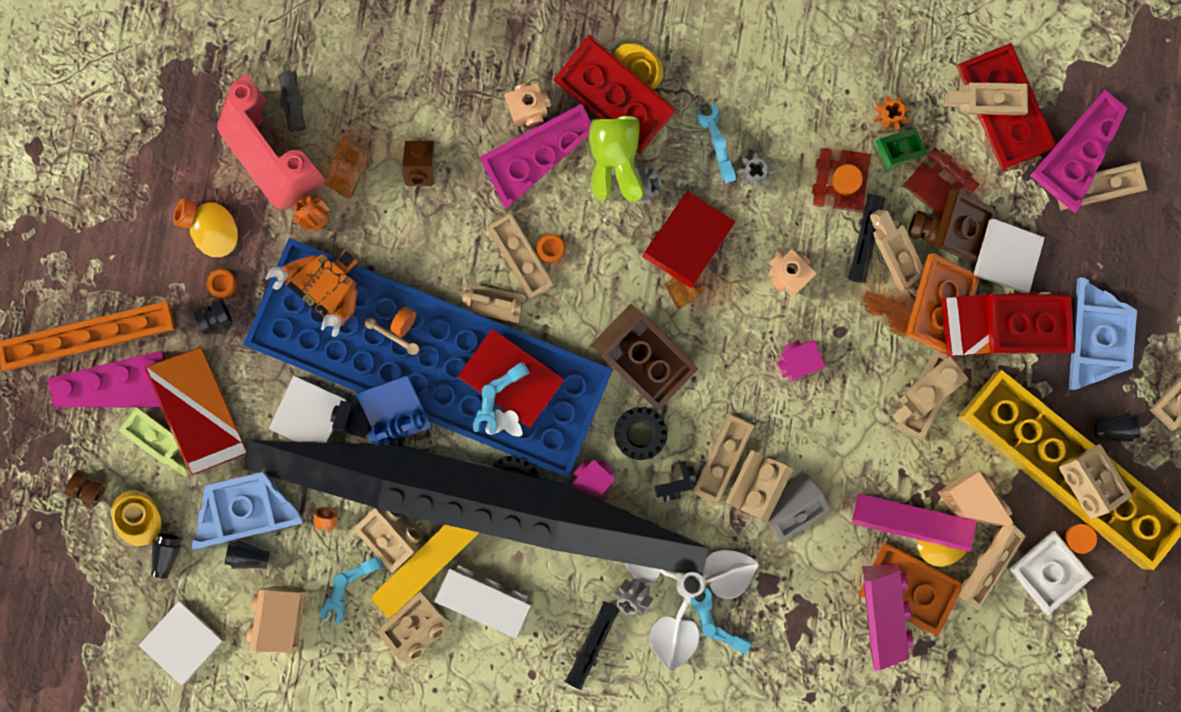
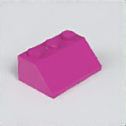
M898 563L862 566L874 671L883 670L909 659L908 649L914 648L912 630L906 631L905 620L911 619L909 601L903 602L902 595L903 590H908L906 572H900Z

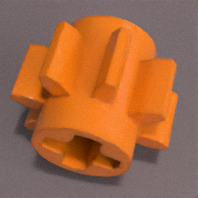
M887 95L884 98V106L877 103L874 107L880 113L873 121L880 122L883 126V132L887 128H893V131L896 133L900 129L899 122L905 125L909 122V118L904 116V114L910 109V106H904L901 103V96L897 100H891ZM890 109L895 111L893 119L888 117Z
M318 195L313 199L310 196H305L294 206L293 210L297 215L293 217V220L305 232L309 228L313 231H318L329 220V215L326 212L330 210V207Z

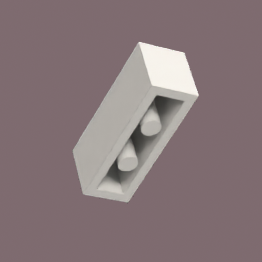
M458 565L457 569L450 568L434 602L517 638L532 605L527 602L528 596L513 589L510 594L500 590V583L486 577L483 582L473 578L474 572Z

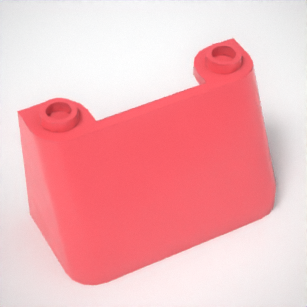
M245 74L230 86L217 122V129L270 203L278 209L287 210L327 181L307 155L299 150H291L278 158L257 129L265 123L262 117V109L269 102L250 77Z

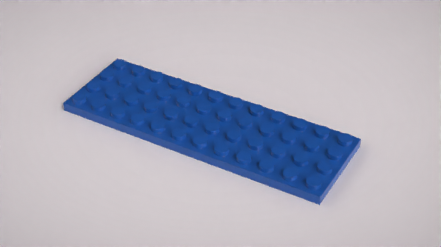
M289 238L277 267L281 268L295 260L311 255L319 256L323 254L333 263L338 257ZM354 265L347 274L357 283L355 288L358 294L355 312L340 326L338 335L333 337L331 335L334 327L326 326L324 330H321L324 318L285 285L288 281H284L281 288L275 290L272 287L278 279L272 277L244 341V346L356 392H361L408 375L431 423L511 456L517 455L519 459L523 457L526 459V462L569 479L613 369L358 265ZM403 307L412 309L416 312L415 321L409 331L400 338L409 344H417L419 352L416 355L409 354L405 347L374 328L368 329L365 326V320L372 317L378 325L391 332V324L396 314ZM491 329L564 379L562 385L531 428L518 421L523 432L521 436H513L505 431V429L496 434H488L485 432L488 421L485 420L481 423L480 432H475L473 423L478 410L482 408L483 397L481 393L458 378V375ZM494 403L493 410L498 409L503 413L506 412Z

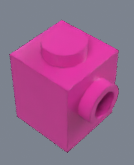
M799 340L783 346L785 352L778 355L780 359L777 362L779 372L783 378L787 377L789 382L826 367L814 340L802 345Z
M592 460L590 464L584 461L573 473L577 479L571 485L588 495L600 498L616 480L612 476L615 470L603 460L599 463Z

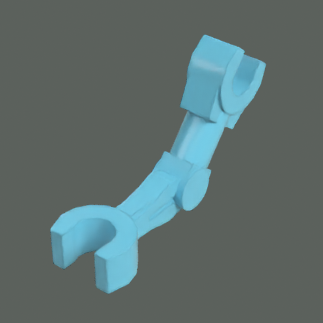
M715 104L711 105L712 115L704 116L701 109H698L697 120L699 125L709 128L712 135V144L717 155L722 181L724 180L725 183L735 181L736 176L729 159L725 137L723 134H720L716 125L720 119L718 107Z
M519 363L510 369L506 375L493 380L482 388V408L478 410L473 423L475 432H480L481 423L485 420L490 424L489 433H496L498 423L496 412L493 411L496 393L501 392L510 383L516 382L530 373L524 363Z
M374 557L362 563L359 567L336 575L333 580L332 595L327 598L322 607L320 618L327 619L329 610L334 609L337 612L335 622L341 623L345 618V601L342 599L348 583H352L358 577L384 567L382 561L378 557Z
M705 587V600L699 601L694 597L690 601L695 611L700 614L704 635L714 640L723 641L731 645L735 650L747 655L752 641L738 635L734 636L715 625L710 610L712 609V591L709 587Z

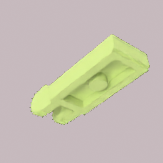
M135 407L118 431L164 465H169L187 477L189 472L186 465L173 459L179 448L172 432L142 409Z

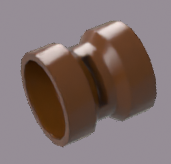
M916 210L908 229L909 238L913 240L922 238L927 244L934 246L942 218L938 216L933 218L927 217L925 212Z
M79 469L68 481L64 494L72 499L78 498L82 500L84 506L92 509L101 500L107 484L100 479H91L89 473Z

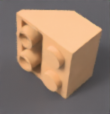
M980 471L966 473L938 491V494L953 516L993 526H1010L1013 524L1009 517L1012 515L1009 506L1004 500L997 499L992 491L995 489L993 482L986 474L982 475Z
M276 587L259 589V594H255L252 601V612H256L254 624L249 625L247 632V642L251 643V651L293 653L297 651L306 592Z

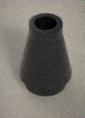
M1126 413L1094 423L1097 440L1133 442L1134 439L1141 437L1140 423L1137 415Z
M169 533L156 534V538L152 540L151 576L161 579L169 577V572L182 546L179 544L180 537Z
M239 540L237 542L229 541L224 565L231 566V569H267L270 552Z

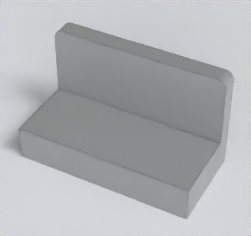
M803 474L785 486L772 512L769 523L775 535L782 543L831 512L822 492L807 474Z

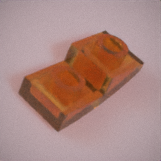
M868 290L863 293L859 305L866 307L865 311L872 315L882 316L883 313L887 314L883 325L890 327L889 332L906 337L910 316L896 304Z

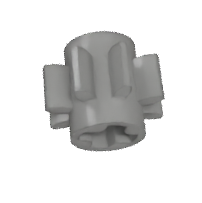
M755 153L750 161L746 158L742 159V165L746 168L739 169L737 175L744 177L743 187L749 184L756 191L761 183L766 187L769 185L770 182L765 176H770L774 173V169H768L767 167L769 158L764 160L758 159V154ZM751 169H761L759 175L756 174L754 177L750 175Z
M636 167L645 193L643 198L638 201L640 203H652V196H658L661 191V179L654 169L648 170L647 167Z
M625 579L614 593V596L619 598L617 601L618 608L626 615L632 616L636 613L643 615L653 601V598L648 596L650 593L649 586L640 579H633L631 582Z

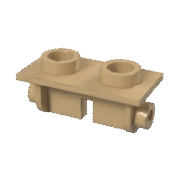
M468 283L467 289L463 294L462 301L464 303L462 308L480 316L519 324L525 295Z

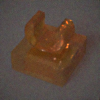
M674 277L665 283L677 309L687 306L704 291L703 287L695 289L693 286L691 289Z

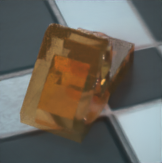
M344 136L324 185L348 199L352 197L363 171L373 163L371 151L349 137Z

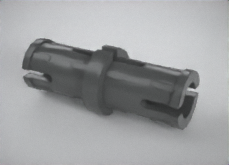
M294 71L280 73L278 75L282 92L280 102L281 107L284 108L286 113L288 131H303L306 129L302 109L304 100L303 96H300L297 74Z

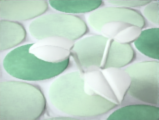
M716 551L706 558L704 571L708 576L706 578L695 572H689L682 576L680 573L625 563L630 574L635 579H640L645 583L655 582L660 572L678 581L677 590L684 597V601L677 613L676 619L669 616L662 617L653 624L650 630L649 639L651 647L667 669L672 670L684 664L697 648L699 642L697 625L690 620L681 621L691 598L700 595L704 590L705 583L710 582L711 591L720 598L733 599L740 596L748 588L758 568L757 561L736 551Z

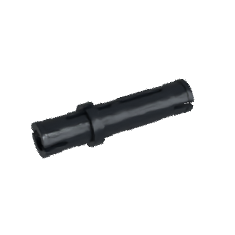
M874 194L867 195L863 218L859 219L858 222L860 231L848 276L850 281L857 283H866L867 281L866 278L876 239L873 234L876 229L872 224L870 215L879 209L883 210L885 197Z
M603 601L580 651H576L574 655L576 660L564 682L582 690V686L592 666L595 667L598 662L596 660L598 653L620 612L618 607Z

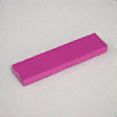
M858 494L852 524L968 552L972 548L977 523L974 520L863 494Z

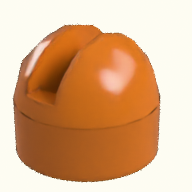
M321 507L314 511L313 521L319 531L327 529V532H330L335 528L338 519V512L336 510Z

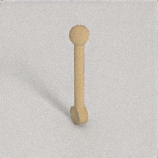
M369 317L365 320V326L368 329L374 328L405 347L409 354L416 355L419 352L417 344H409L378 325L374 318Z

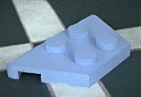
M1082 277L1077 279L1073 324L1074 353L1071 354L1068 389L1072 391L1132 369L1137 310L1126 303L1119 302L1115 296L1105 290L1098 289L1090 284L1089 280Z
M265 471L206 485L202 499L203 507L199 512L197 520L199 524L196 537L192 542V549L305 523V520Z

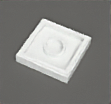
M996 219L989 220L974 276L1022 293L1030 292L1045 237Z
M293 376L269 429L296 442L315 441V443H328L334 431L332 429L333 422H330L332 411L335 405H340L341 400L346 402L348 400Z
M1056 531L1049 533L1008 567L1009 571L1046 615L1051 614L1094 578Z
M181 600L178 601L138 646L182 686L222 644L224 639Z

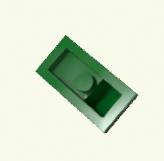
M916 128L879 138L875 141L874 145L885 173L890 172L901 164L920 159L928 154Z

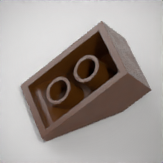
M629 304L590 345L657 411L698 370L632 304Z

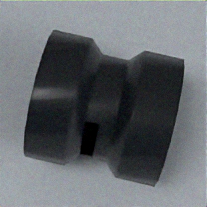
M221 297L212 300L210 306L200 305L193 308L195 320L204 335L212 333L219 325L226 327L233 323L230 312Z

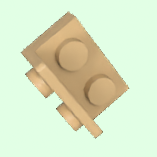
M1101 444L1091 447L1074 460L1059 467L1065 481L1069 484L1081 507L1091 519L1111 512L1132 497V494Z
M751 450L743 463L735 484L730 490L726 502L742 512L768 523L793 469L765 457L755 450Z
M374 508L354 528V531L391 573L396 571L426 544L419 530L412 526L402 514Z
M419 591L377 633L397 658L409 664L411 661L418 659L433 640L439 639L451 622L438 611L424 593Z

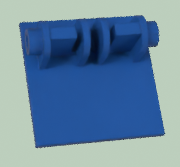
M408 375L356 393L372 426V431L368 433L371 443L376 442L377 444L384 445L433 427Z

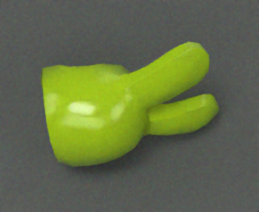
M621 116L618 119L592 120L589 126L590 151L596 160L590 187L593 195L599 201H605L611 197V173L613 167L615 168L621 193L627 200L637 202L645 194L642 181L634 165L640 131L639 119L635 116Z

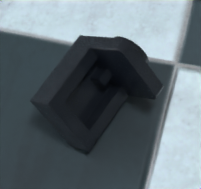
M341 400L339 406L335 405L330 418V422H333L332 429L360 438L367 437L371 424L362 407Z
M686 461L679 462L682 480L654 486L657 498L663 497L664 502L681 498L680 492L692 490L691 484L696 483L693 466H687Z

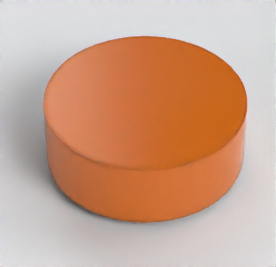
M842 165L834 172L832 185L838 193L851 195L860 188L863 180L862 174L854 165Z
M183 198L177 203L173 215V222L176 227L188 229L191 226L196 211L194 201Z
M556 234L542 236L536 246L539 258L548 264L559 262L564 257L566 251L563 239Z
M217 269L210 273L206 285L208 291L213 296L226 299L236 292L238 282L235 275L230 271Z
M403 307L392 321L391 332L399 337H403L413 325L416 312L408 307Z
M1086 524L1072 525L1065 533V543L1074 553L1085 554L1092 551L1096 546L1097 535L1093 528Z

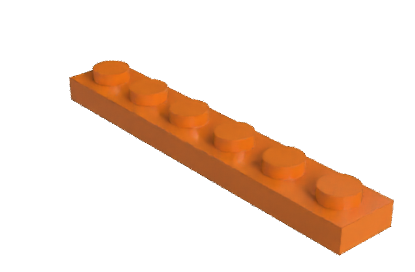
M164 301L0 341L1 370L10 371L175 331L170 302Z

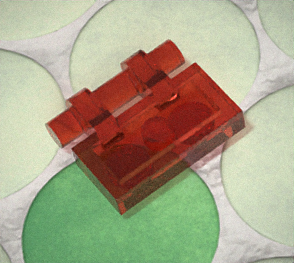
M935 147L928 155V157L936 162L935 166L931 169L922 162L902 186L942 218L950 190H960L965 186L973 193L980 183L972 178L973 174L967 169L964 171L951 160L953 157L947 152L943 154ZM943 169L956 179L953 185H950L939 176Z
M821 148L820 157L816 159L815 169L818 170L816 184L812 185L811 192L814 195L813 206L824 207L825 197L829 196L834 197L832 209L861 213L864 206L871 154L841 150L839 161L831 160L832 149ZM845 164L854 165L862 174V184L855 193L842 195L833 186L827 185L829 171H836L838 167Z

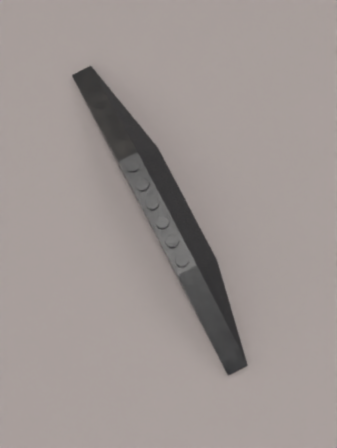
M250 439L248 443L244 469L257 473L265 471L271 477L374 508L555 551L684 574L695 572L701 576L703 575L708 546L675 531L666 530L648 519L646 521L637 517L626 509L608 504L603 499L594 495H588L570 484L399 444H343V442L315 443V441L287 442V440Z

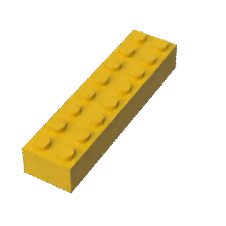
M1003 370L991 375L957 417L1140 568L1154 570L1181 537V515L1110 457L1109 459L1129 489L1132 497L1107 514L1093 519L1089 518L1071 487L1065 481L1059 467L1074 460L1095 445Z

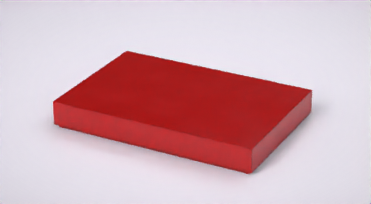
M686 191L642 257L692 289L734 226L735 221Z
M987 295L990 354L1074 353L1071 295Z
M491 329L458 375V378L482 394V388L485 385L503 377L519 363H524L530 373L518 381L510 383L501 392L496 393L494 403L506 412L514 411L519 421L531 428L562 385L564 379Z

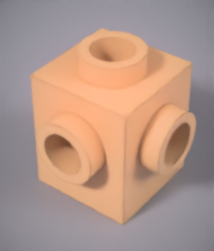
M530 82L522 83L514 88L515 91L504 94L515 128L525 124L528 127L536 126L544 121L543 118L548 117L546 108L550 107L551 104L546 90L540 91L538 83L532 85Z
M793 249L787 254L781 251L770 262L773 268L768 273L772 277L769 279L772 285L780 292L785 290L792 298L817 274L809 266L811 264L810 260L802 252L798 251L796 253ZM787 269H791L794 274H789Z

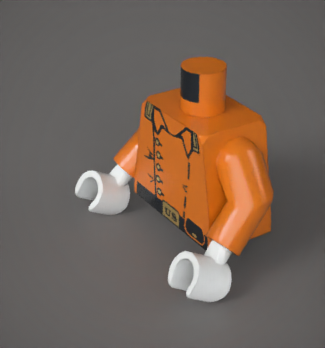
M346 250L343 251L334 263L323 254L319 256L311 255L295 260L281 268L273 267L265 278L266 280L270 277L278 279L272 287L275 290L280 289L284 281H288L285 285L324 318L321 330H324L326 326L334 327L331 335L333 337L338 335L340 326L355 312L358 294L355 288L357 283L347 274L358 261Z

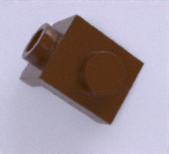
M405 141L402 167L406 186L434 185V141Z

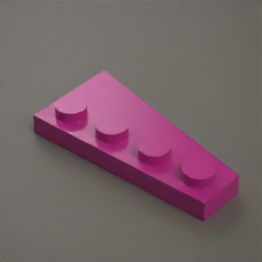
M1104 90L1030 176L1072 212L1076 213L1079 211L1082 200L1092 184L1093 177L1098 166L1103 161L1109 143L1114 138L1127 107Z
M582 104L479 157L505 209L512 205L589 136L591 120Z
M157 351L47 378L53 407H160L145 372V367L166 360L164 351Z

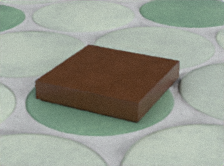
M950 190L934 246L976 265L988 222L991 219H995L997 210L959 190Z

